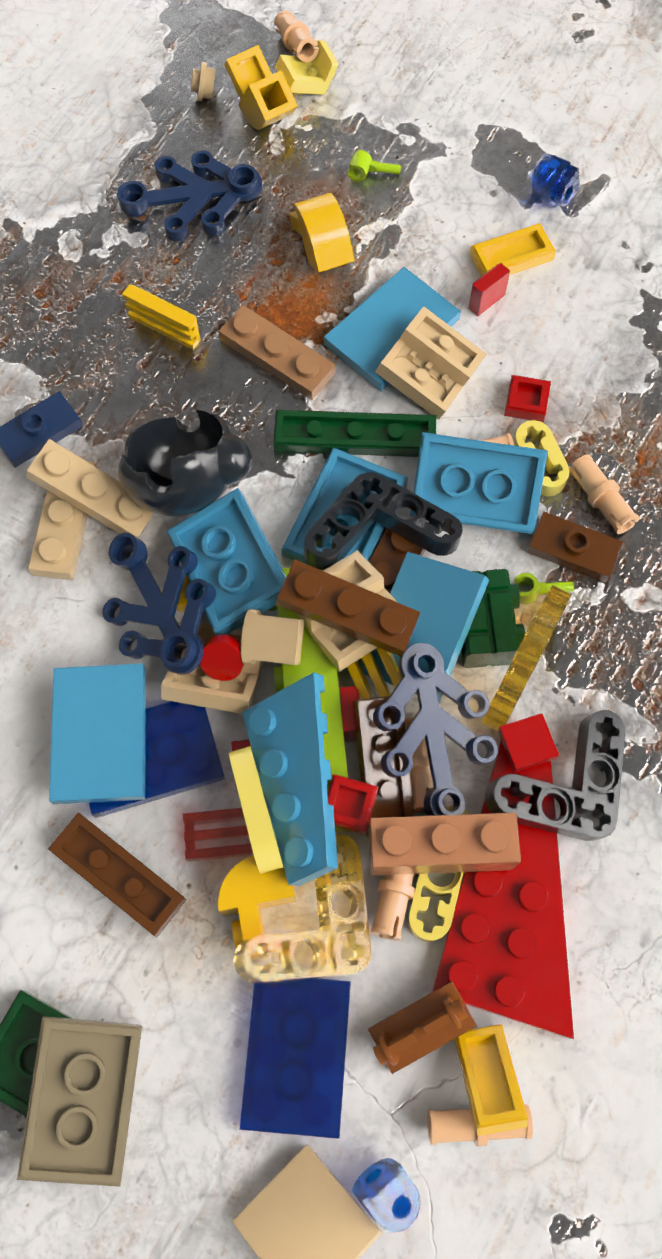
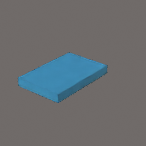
M403 267L324 336V345L375 388L382 391L389 382L375 373V371L423 306L451 327L460 319L461 311L406 267Z
M422 432L413 493L454 515L462 524L534 534L548 450ZM410 509L409 516L416 517V513Z
M333 448L281 549L282 556L292 560L296 559L309 565L304 558L305 536L350 483L360 474L366 472L377 473L404 488L407 486L408 477ZM371 491L369 494H364V493H363V497H362V502H361V504L364 505L365 500L367 499V497H368L371 493H376V492ZM349 514L339 515L336 518L337 522L343 526H354L359 523L357 518ZM374 521L345 557L358 550L369 562L386 527ZM330 535V539L324 547H316V550L331 549L333 536Z
M236 488L166 531L174 548L184 546L194 552L198 558L196 569L187 575L190 582L194 579H203L213 585L216 590L214 602L209 607L204 608L205 614L216 635H227L242 626L249 609L259 610L261 613H264L276 605L278 595L287 576L244 494L239 488ZM186 555L180 560L182 565L186 560ZM204 588L199 590L197 594L198 599L203 596Z
M407 552L390 593L398 603L420 612L407 648L416 643L432 645L442 655L444 672L451 676L489 579L485 575ZM377 649L371 651V654L385 683L394 686ZM393 654L399 667L400 656ZM419 658L418 666L420 670L427 673L429 671L427 661L424 658ZM362 660L361 668L364 674L370 677L367 668ZM436 690L438 703H440L443 694Z
M143 663L53 669L49 802L52 804L145 800L146 668Z

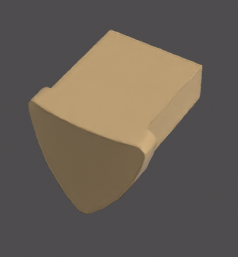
M249 609L246 613L242 630V662L251 665L257 661L300 665L305 620L265 616L259 610Z

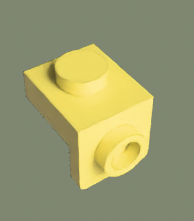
M317 41L318 45L316 47L319 48L317 57L311 62H303L297 56H279L275 68L277 72L282 71L292 93L325 95L338 67V62L326 41Z

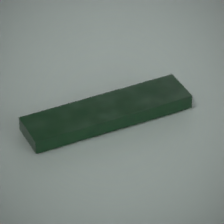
M276 410L273 441L274 452L330 454L332 449L336 448L351 455L419 457L422 432L436 434V415Z

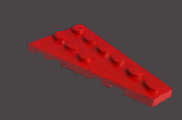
M500 739L498 754L494 761L488 785L507 774H517L553 784L551 761L514 773ZM510 787L501 791V796L508 799V806L517 802L528 803L530 798L529 796L520 799L511 796L509 792ZM545 796L542 801V810L547 818L556 821L554 798ZM484 798L480 814H492L488 810ZM518 824L521 862L512 870L464 872L451 927L447 933L432 992L453 981L464 1003L468 1006L568 1039H574L557 833Z

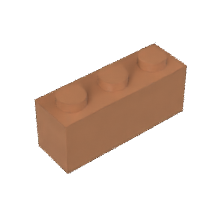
M517 813L371 818L368 826L370 876L512 870L521 862Z

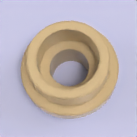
M201 62L200 69L193 68L190 91L196 92V100L201 102L203 98L212 99L215 68L207 67L206 62Z

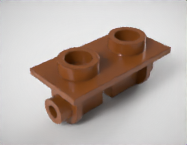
M453 981L371 1026L368 1028V1031L376 1044L373 1047V1051L377 1060L382 1066L387 1064L391 1073L394 1074L477 1027V1024Z

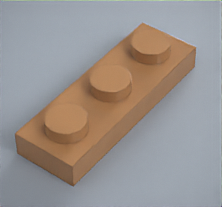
M244 305L219 330L222 342L311 400L317 396L336 374V364Z

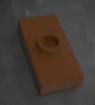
M543 511L527 553L607 583L623 541Z

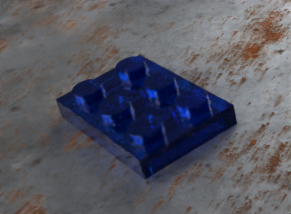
M170 701L146 708L145 800L90 802L91 815L96 819L226 780L206 707Z
M255 973L239 1130L340 1138L351 981Z

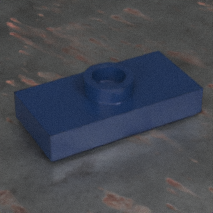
M58 391L0 426V448L14 468L39 454L49 439L57 443L83 427V423L62 393Z

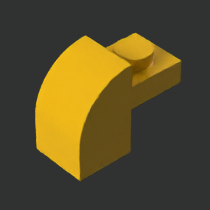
M259 45L226 59L224 66L240 97L238 105L253 128L260 130L294 113L298 105L282 71L280 70L274 74L271 73Z
M326 193L294 204L296 211L289 213L291 225L294 230L302 235L308 263L317 272H323L355 261L343 213L332 193Z
M254 855L242 860L230 870L220 888L218 910L223 916L239 913L240 920L232 921L236 951L244 949L245 957L249 960L268 956L260 909L296 902L294 886L288 884L284 867L260 874Z

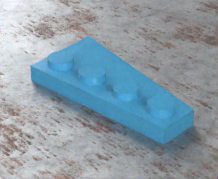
M314 672L242 712L289 885L301 886L338 868L333 805L328 804L327 780H331L330 761L325 759L323 734L328 733L327 714L321 712L320 693L325 692L324 676Z

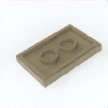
M42 1017L17 1180L121 1187L142 1025Z

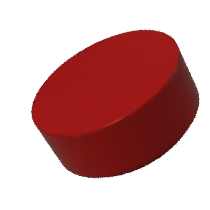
M217 635L206 642L203 648V658L200 662L203 671L209 677L219 681H230L238 677L245 665L242 662L240 641L228 635Z

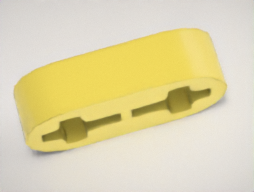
M526 421L516 431L514 446L535 448L532 442L525 443L526 436H530L533 441L540 440L538 449L548 450L545 468L549 474H557L555 481H551L549 477H544L541 495L547 497L555 496L565 487L569 476L568 464L548 426L540 421Z

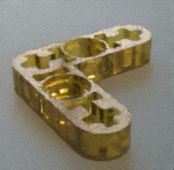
M551 586L532 620L489 706V710L481 722L482 724L497 732L500 726L506 725L572 596L571 593L557 586Z
M335 834L337 853L343 855V862L338 864L337 869L315 879L320 931L265 934L244 940L234 954L236 972L243 980L248 983L259 984L338 977L361 972L368 966L371 959V942L361 857L358 845L348 835ZM337 876L338 879L346 876L347 881L344 880L332 884L331 878ZM336 891H342L350 900L351 909L346 917L338 915L333 908L332 898ZM347 924L352 925L351 931L346 932L344 930L338 933L336 931V927ZM299 942L308 944L314 954L312 966L308 970L300 968L294 959V949ZM340 947L353 948L354 957L350 959L341 957ZM256 952L262 955L279 953L280 962H273L259 967L258 964H251L250 955Z

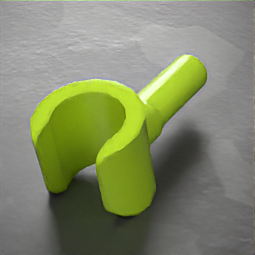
M358 150L351 158L347 175L350 179L358 182L365 180L368 171L400 175L401 165L372 160L368 152Z
M530 573L518 574L514 579V583H517L518 586L529 585L533 588L529 592H519L520 603L522 604L533 603L538 595L574 591L572 581L538 582L537 578Z

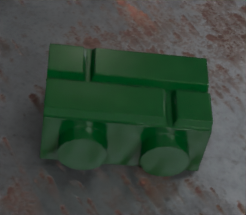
M506 569L486 570L484 572L472 571L485 575L489 582L461 649L463 667L477 668L488 665H512L516 662L520 650L526 647L523 623L516 624L514 609H519L520 607L518 584H510L509 571Z

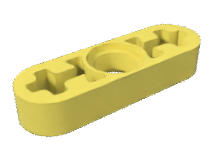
M249 746L229 752L259 873L262 874L282 868L284 866L252 748Z
M448 806L444 808L447 811H451L453 809V806ZM464 810L462 815H468V813ZM454 872L452 883L444 887L434 885L429 880L428 873L418 875L414 897L408 914V926L416 938L424 942H435L449 931L464 872ZM422 889L436 896L448 895L450 897L448 904L439 900L436 917L443 919L442 926H434L431 933L423 931V922L416 919L417 912H426L431 898L421 897Z

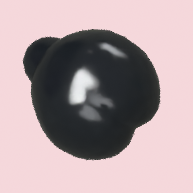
M196 410L200 419V425L197 427L186 426L176 417L157 418L136 427L130 432L125 442V455H122L119 462L118 477L125 492L145 510L165 516H185L198 512L215 502L225 493L230 485L241 481L247 476L252 467V454L248 445L240 437L231 433L223 418L211 412Z

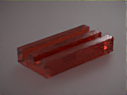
M242 808L183 813L184 841L186 845L185 860L191 862L254 855L251 844L196 849V841L249 836L246 825L195 831V825L245 820Z

